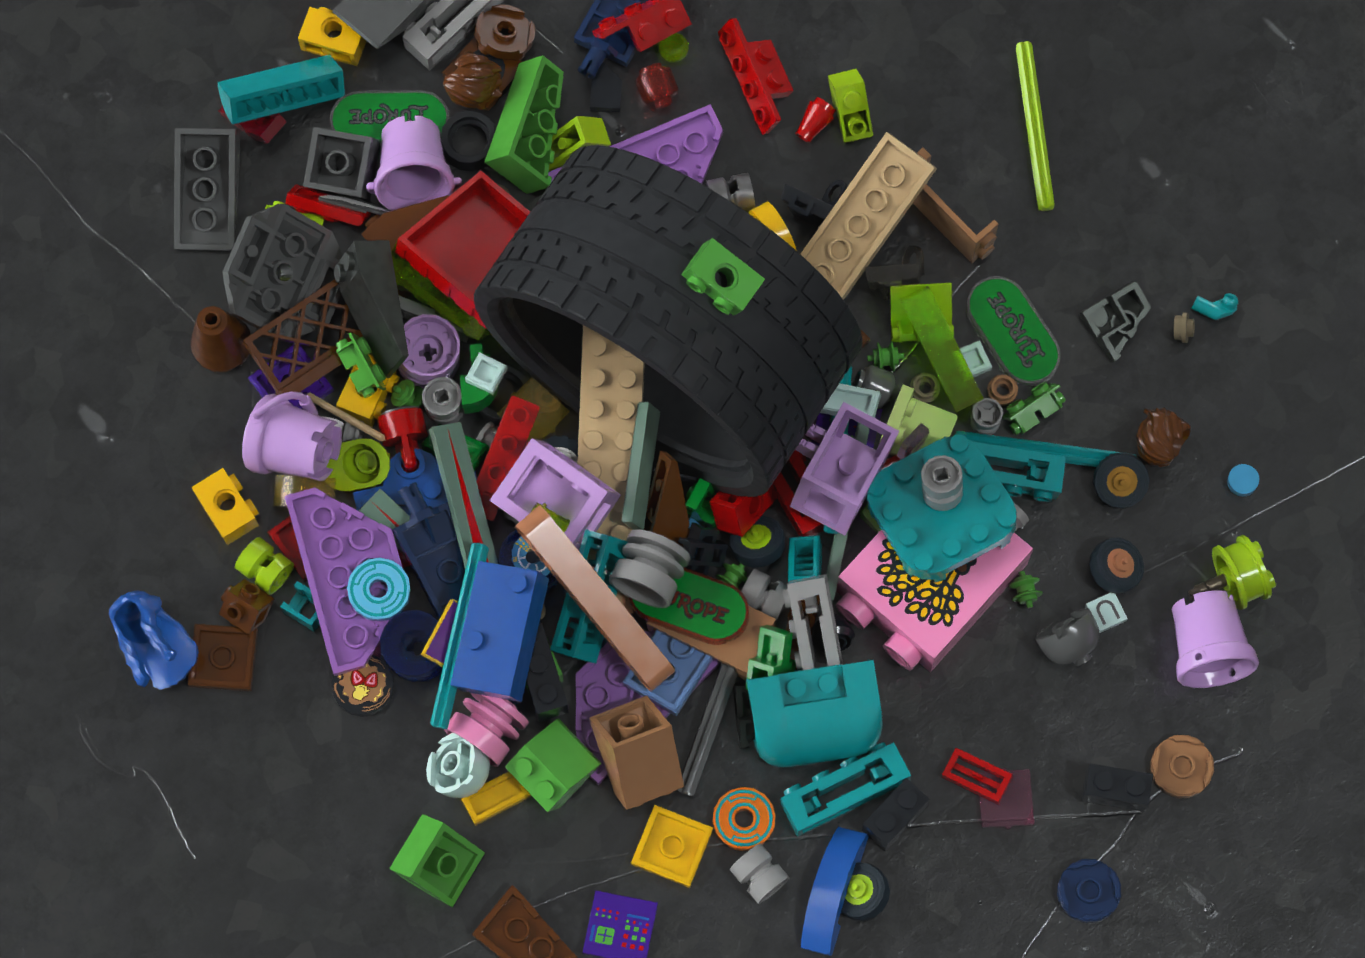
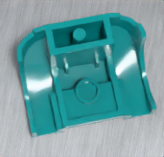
M872 659L850 664H838L781 673L762 678L746 679L755 733L754 745L758 755L770 765L776 767H796L856 757L874 748L881 738L883 726L874 660Z

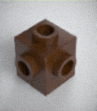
M243 579L237 585H230L224 591L221 597L223 605L219 615L227 619L232 625L250 634L265 622L274 598L259 589L256 584Z

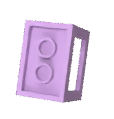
M843 402L828 431L812 424L805 434L810 439L820 443L819 446L802 439L795 449L812 460L800 480L790 507L846 535L867 497L868 489L876 474L881 471L899 430ZM850 418L883 435L877 450L844 434Z
M532 438L489 501L519 522L540 505L557 523L574 546L580 550L585 529L596 532L621 494L549 443Z

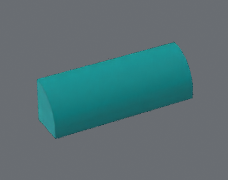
M331 55L217 82L224 111L232 124L345 97L343 70Z

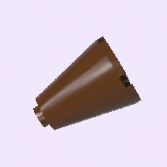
M216 306L206 307L200 311L196 319L191 337L192 353L202 367L212 372L225 373L231 371L232 368L239 364L241 366L250 354L242 340L251 335L250 330L242 320L231 315L229 312Z

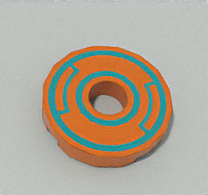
M739 787L729 790L719 798L714 807L712 823L716 835L724 844L734 850L749 851L760 843L763 845L774 831L776 815L772 803L765 794L754 788ZM741 811L749 812L753 816L752 824L748 827L738 826L735 822L737 813Z

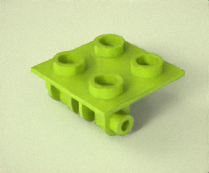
M952 283L890 286L892 342L948 340L954 337V326L952 324Z

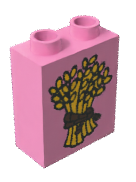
M880 530L838 576L836 592L842 598L836 603V608L857 628L864 630L872 622L890 637L884 643L883 648L900 666L911 671L919 662L931 672L1019 575V572L1028 565L1033 548L1016 533H1013L1010 543L1003 549H1000L998 546L947 573L945 580L934 583V580L921 579L914 575L910 577L903 569L901 560L883 531Z

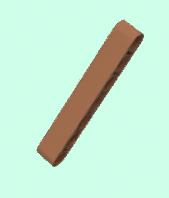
M539 505L515 525L521 537L650 692L675 672L671 663L545 509Z

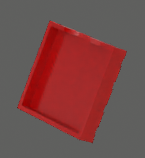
M479 171L401 235L397 240L395 253L402 259L407 260L410 266L423 277H427L436 288L447 297L452 298L455 304L468 315L473 316L481 326L487 329L475 308V290L514 237L530 211L485 173Z

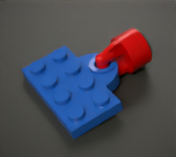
M403 406L381 413L377 418L380 433L385 435L382 445L388 447L395 446L396 455L390 460V470L388 477L383 481V486L353 492L357 511L379 489H382L398 506L411 516L407 505L398 491L406 486L409 487L414 482L417 483V487L428 507L436 508L448 502L437 459L431 453L420 450L418 446V441L428 436L422 409L418 406Z

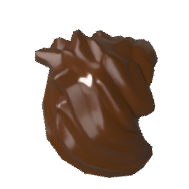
M466 50L455 61V65L458 68L448 74L443 81V86L453 103L466 108L483 110L486 107V103L502 96L499 90V86L502 85L501 74L499 73L502 72L501 67L487 57L477 55L471 51Z
M1165 407L1153 410L1145 408L1143 413L1147 415V418L1139 425L1136 434L1138 455L1150 466H1169L1173 459L1178 456L1182 445L1188 439L1191 425L1178 417L1175 412L1166 410Z

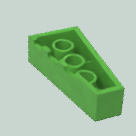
M543 55L519 63L485 159L487 165L526 194L548 188L552 177L548 176L549 164L554 162L555 151L551 150L552 137L557 134L558 123L555 120V110L560 108L564 71Z

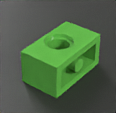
M713 238L703 243L681 274L687 279L686 283L692 290L699 294H707L714 300L713 305L718 310L728 315L731 313L733 316L744 310L765 280V278ZM716 272H721L726 276V287H721L717 284L715 280Z

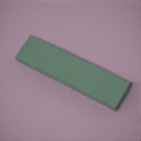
M639 402L637 406L621 520L632 530H644L660 411L649 402Z

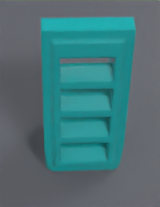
M820 535L789 538L788 582L790 580L821 575L822 546Z

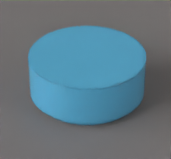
M1239 464L1233 467L1227 477V485L1230 491L1241 497L1251 495L1259 484L1258 472L1247 464Z

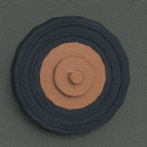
M1120 537L1108 538L1098 544L1090 555L1089 566L1091 574L1096 583L1105 591L1114 594L1126 593L1136 587L1143 578L1144 562L1142 555L1137 547L1128 540Z

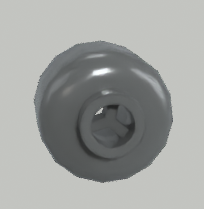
M869 365L864 370L859 369L852 384L855 387L880 391L881 398L877 409H884L889 402L894 403L900 388L896 385L894 373L874 365Z

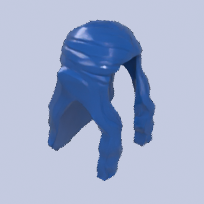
M145 591L128 592L121 595L111 605L109 616L117 634L120 649L124 652L126 664L131 667L137 685L147 686L150 678L152 679L153 687L159 690L177 685L179 681L186 678V675L197 663L199 652L196 642L189 636L181 623L162 609L160 597L149 595Z

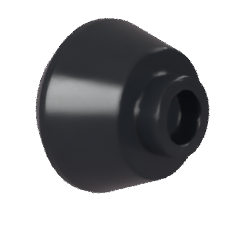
M834 613L840 648L843 651L853 642L855 632L843 616ZM818 620L815 625L812 641L817 649L825 653L820 621Z

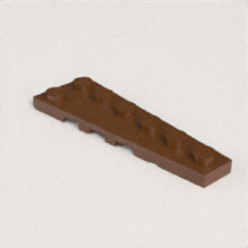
M513 885L472 933L478 941L499 958H578Z

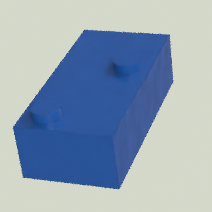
M478 561L450 683L451 686L463 692L522 702L549 582L548 577L535 570Z

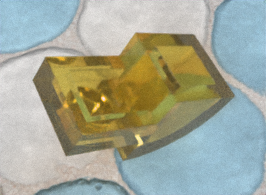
M275 475L273 507L288 508L285 499L286 495L314 487L335 499L336 479L326 478L323 481H316L293 475Z

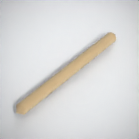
M311 392L305 394L310 396L314 404L379 441L385 440V435Z

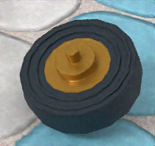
M1122 452L1110 454L1101 460L1095 469L1093 478L1094 488L1100 499L1109 506L1116 508L1131 507L1141 501L1148 491L1150 482L1148 470L1142 461L1132 454Z

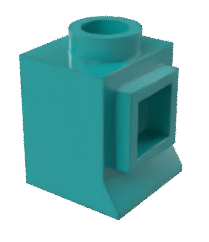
M297 581L294 585L296 594L289 604L283 601L280 608L284 615L291 617L315 632L317 627L320 626L316 611L311 619L300 614L308 602L314 605L310 588Z

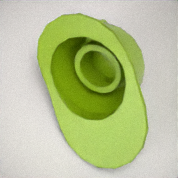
M361 438L342 442L338 460L330 459L326 466L333 469V471L324 481L331 488L339 491H353L381 484L388 477L390 453H387L386 449L373 439Z

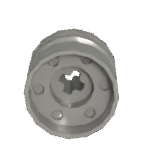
M641 529L632 530L627 537L628 543L622 548V553L627 559H619L616 562L609 577V582L617 591L635 601L652 607L667 608L670 606L678 588L677 583L673 579H680L683 576V568L688 565L690 555L682 546L662 535Z

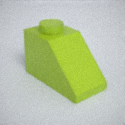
M576 116L559 128L557 134L552 137L551 150L555 151L554 162L549 164V171L562 167L569 156L578 148L591 145L609 147L611 143L603 119Z

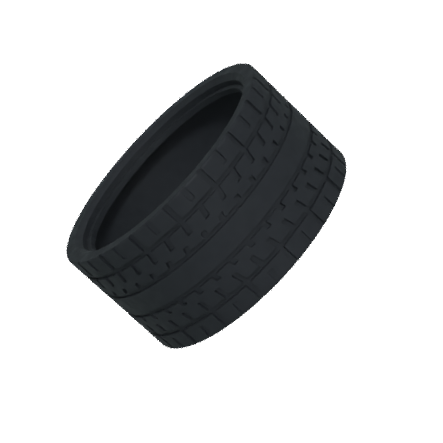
M584 146L578 148L569 156L474 293V304L479 317L496 341L532 377L578 414L580 412L583 325L645 363L643 402L651 403L660 411L653 462H658L660 451H666L678 462L680 474L695 476L698 480L701 478L711 483L713 489L743 497L760 496L769 490L861 352L863 345L862 334L857 320L839 293L817 269L776 233L739 206L683 173L642 155L608 146ZM711 238L715 239L765 278L744 310L734 316L731 313L728 315L718 310L713 305L714 300L707 294H699L692 290L686 283L687 279L681 275L703 243ZM716 272L715 280L717 284L721 287H726V276L721 272Z

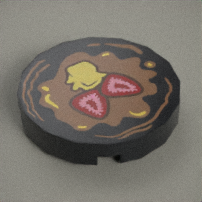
M375 655L371 656L365 668L337 676L333 674L331 681L333 697L339 706L347 713L360 717L374 715L381 711L392 699L395 687L393 675L389 667Z

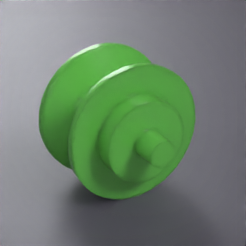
M892 341L888 348H882L879 342H877V349H873V355H867V361H873L874 366L882 369L883 366H890L893 372H895V366L899 365V359H904V353H898V347H893Z
M403 380L393 387L391 402L395 407H421L423 388L415 386L412 380Z
M724 563L725 574L715 575L719 581L718 583L728 586L740 594L741 590L738 586L741 582L746 583L748 579L746 577L747 573L743 570L745 566L741 563L739 565Z
M1020 571V577L1015 578L1014 582L1009 585V588L1016 589L1017 595L1012 598V601L1026 604L1027 608H1032V603L1043 595L1042 591L1035 589V584L1040 579L1032 577V575H1025V571Z

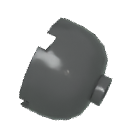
M1089 608L1069 613L1071 618L1063 621L1059 618L1037 633V638L1035 639L1048 659L1057 664L1066 665L1073 662L1075 666H1080L1092 658L1089 653L1096 648L1100 639L1097 622Z

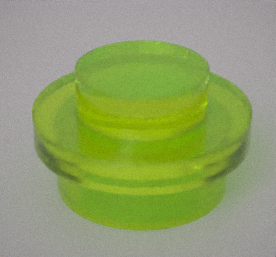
M675 33L659 43L660 55L669 62L681 61L688 54V41L681 34Z

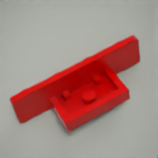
M648 0L643 4L637 2L629 5L624 9L625 13L617 18L610 16L598 23L599 27L593 30L592 33L594 37L604 39L626 27L637 51L642 52L692 25L681 0Z
M730 18L718 31V36L761 134H768L781 121L773 99L788 97L794 90L771 39L747 42L737 18Z
M514 395L509 400L476 480L486 519L491 521L495 519L499 507L489 500L530 442L528 438L540 410L539 405Z

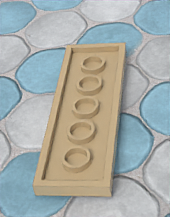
M888 132L885 133L801 252V255L823 275L843 300L937 170L934 165Z

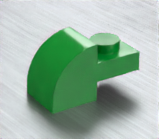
M482 344L470 345L471 366L479 352L484 354ZM460 375L464 414L481 411L492 403L497 395L499 385L492 395L465 381L467 375Z
M701 478L697 484L695 483L691 486L685 498L688 518H693L703 527H705V523H708L717 529L710 505V500L717 493L711 483Z
M770 625L760 627L757 657L749 659L747 679L795 671L796 662L790 659L792 632Z

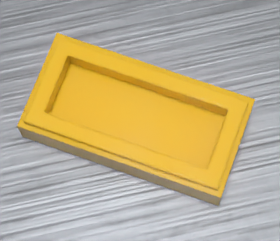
M508 771L485 783L477 793L461 798L476 826L530 798L531 794Z

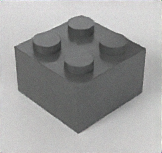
M313 127L303 187L370 200L371 193L366 190V185L369 182H373L380 140L363 135Z

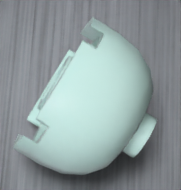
M451 733L438 742L441 746L436 753L431 752L426 768L427 780L431 786L435 787L437 792L445 796L465 798L477 793L484 786L489 775L490 761L489 757L459 735Z

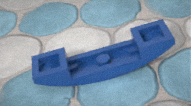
M838 827L834 832L821 860L811 890L802 931V949L832 957L841 928L838 920L848 891V885L850 884L856 863H861L869 837L868 834Z

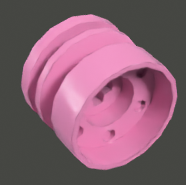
M471 693L477 701L470 698H465L463 701L465 707L472 713L470 717L463 713L455 712L450 719L448 728L444 729V731L448 735L455 733L464 738L489 757L490 765L498 767L510 751L501 737L506 736L517 740L520 735L511 725L524 730L529 722L509 700Z

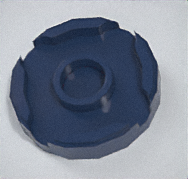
M1081 859L1070 864L1062 873L1057 885V896L1062 909L1072 919L1082 923H1097L1108 918L1116 910L1121 898V883L1116 872L1103 862L1096 859Z

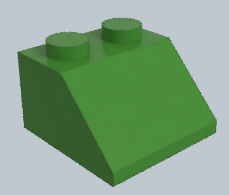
M558 718L527 742L505 765V768L547 812L561 808L602 763Z
M422 814L389 869L410 884L453 907L485 852L445 823Z

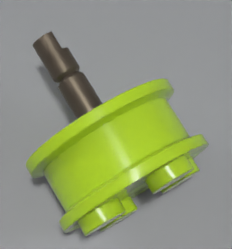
M1240 535L1236 538V543L1224 548L1220 545L1212 548L1213 563L1218 576L1205 581V583L1202 582L1195 585L1194 589L1188 591L1189 600L1192 601L1194 600L1193 594L1224 588L1228 598L1231 594L1234 596L1236 608L1243 610L1247 608L1248 602L1259 597L1263 600L1271 598L1272 588L1276 587V583L1272 573L1266 570L1262 561L1264 554L1260 544L1257 541L1251 542L1245 535Z

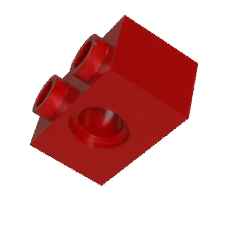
M773 484L765 494L756 497L736 496L719 491L710 500L717 529L743 537L773 504L777 496Z

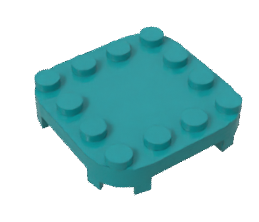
M962 434L937 440L884 468L876 474L868 489L867 501L871 517L875 518L901 560L903 569L910 577L914 575L921 579L934 580V583L945 580L947 573L998 546L1000 549H1003L1010 543V539L1016 530L1017 511L1012 498L981 450ZM945 455L952 457L962 468L963 496L961 502L955 508L948 511L932 509L923 499L921 471L923 465L935 456Z

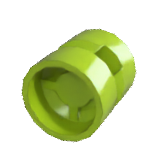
M257 537L242 551L235 563V569L248 579L255 578V584L268 595H272L286 582L294 569V563L282 553L274 554V547L261 537Z

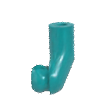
M1232 293L1225 294L1222 299L1215 302L1197 296L1191 309L1213 320H1219L1232 315L1237 310L1239 300Z

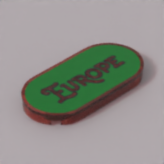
M683 568L684 574L680 579H673L677 583L678 588L669 607H652L629 598L631 606L641 619L712 645L726 644V642L732 639L735 640L743 634L749 622L750 613L747 599L737 587L687 568Z

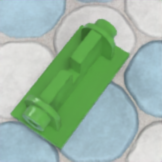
M350 332L348 334L351 338L350 342L347 339H342L336 343L338 348L336 353L340 357L345 369L349 370L356 365L358 367V370L349 375L358 394H362L364 398H367L375 393L373 389L375 387L386 390L383 380L386 379L385 374L378 363H372L368 355L372 351L363 336L359 338L358 335Z
M1043 382L1031 390L1032 395L1024 401L1018 399L1006 407L1008 412L1002 415V419L1012 421L1009 428L1014 435L1019 433L1023 435L1040 423L1034 413L1037 410L1045 419L1063 407L1062 403L1066 401L1064 396L1059 391L1055 393V390L1061 387L1059 384Z

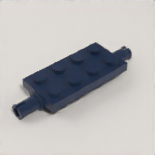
M594 0L574 36L575 43L589 49L581 66L578 68L580 74L586 76L588 72V78L594 79L605 58L625 67L628 66L637 49L626 27L604 39L594 37L592 31L599 27L598 23L610 16L617 18L625 13L624 9L629 5L637 2L643 4L648 0Z
M414 482L409 487L406 486L398 491L411 513L410 520L394 528L392 532L437 618L440 619L449 600H459L465 566L448 502L436 508L428 507L417 487V483Z

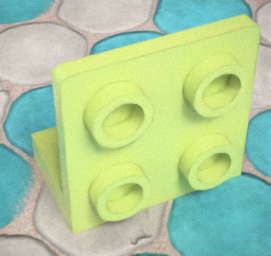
M904 384L901 387L887 425L899 430L889 454H897L902 459L937 440L943 439L944 436L950 437L958 418L954 413L913 398L914 388Z

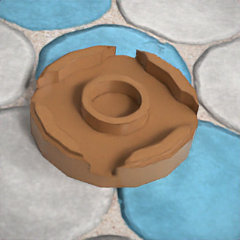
M1174 735L1164 740L1154 750L1150 761V770L1156 786L1165 794L1175 798H1190L1200 794L1210 783L1214 773V761L1211 753L1199 739L1189 735Z

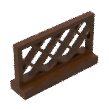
M335 279L242 340L276 391L274 394L280 395L291 391L301 392L342 364L340 357L336 353L338 349L336 345L321 344L324 328L340 331L338 342L344 339L345 332L356 334L359 338L363 336L360 329L346 328L348 311L350 312L346 302L344 305L329 302L330 290L339 284ZM325 293L324 300L317 299ZM309 303L322 305L320 322L304 318L306 305ZM328 307L343 310L341 326L325 323ZM300 310L299 317L292 316ZM285 319L298 322L295 338L279 335L281 322ZM303 323L319 326L316 343L300 339ZM273 327H275L274 334L267 332ZM260 336L273 338L271 354L260 353L252 341ZM349 336L345 338L348 340V342L351 341V338ZM278 340L294 343L292 359L275 356ZM299 344L315 347L313 361L310 363L297 361ZM320 349L327 350L319 356ZM264 359H269V365ZM274 361L290 364L289 376L281 382L278 381L273 373ZM296 365L302 367L301 369L295 372Z

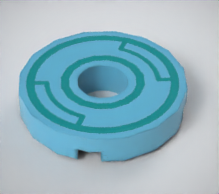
M384 558L369 559L358 565L350 575L347 586L349 601L355 611L364 618L373 621L390 620L400 614L409 602L411 591L409 578L403 568L394 561ZM376 582H384L388 586V591L385 596L377 598L371 595V586Z

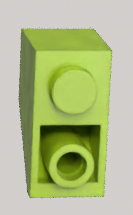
M852 69L828 75L832 103L836 109L835 114L844 143L872 137L873 130L865 83L858 70Z

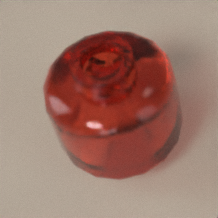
M660 62L639 70L640 75L636 78L635 84L642 102L648 106L655 105L656 109L673 104L672 98L678 94L679 88L671 68L662 66Z

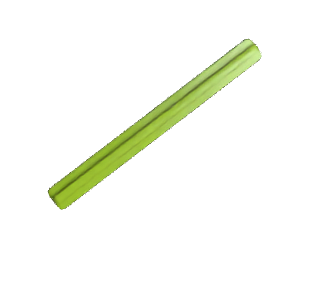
M1025 41L1017 43L1016 55L1037 206L1039 211H1050L1054 208L1055 203L1033 46L1031 42Z

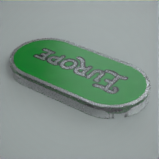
M426 90L353 91L339 98L334 104L330 113V126L334 131L376 138L380 140L379 150H381L382 129L388 122L397 117L405 116V122L415 121V115L428 118L438 126L441 137L442 127L450 118L443 99L437 94Z
M991 276L977 282L967 298V317L1003 373L1013 378L1017 384L1021 383L1027 386L1035 387L1049 381L1055 375L1060 364V347L1023 289L1015 281L1002 276Z

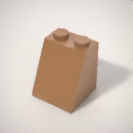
M647 695L589 718L614 794L626 810L641 806L645 802L660 796L669 795L673 791L684 787L672 725Z

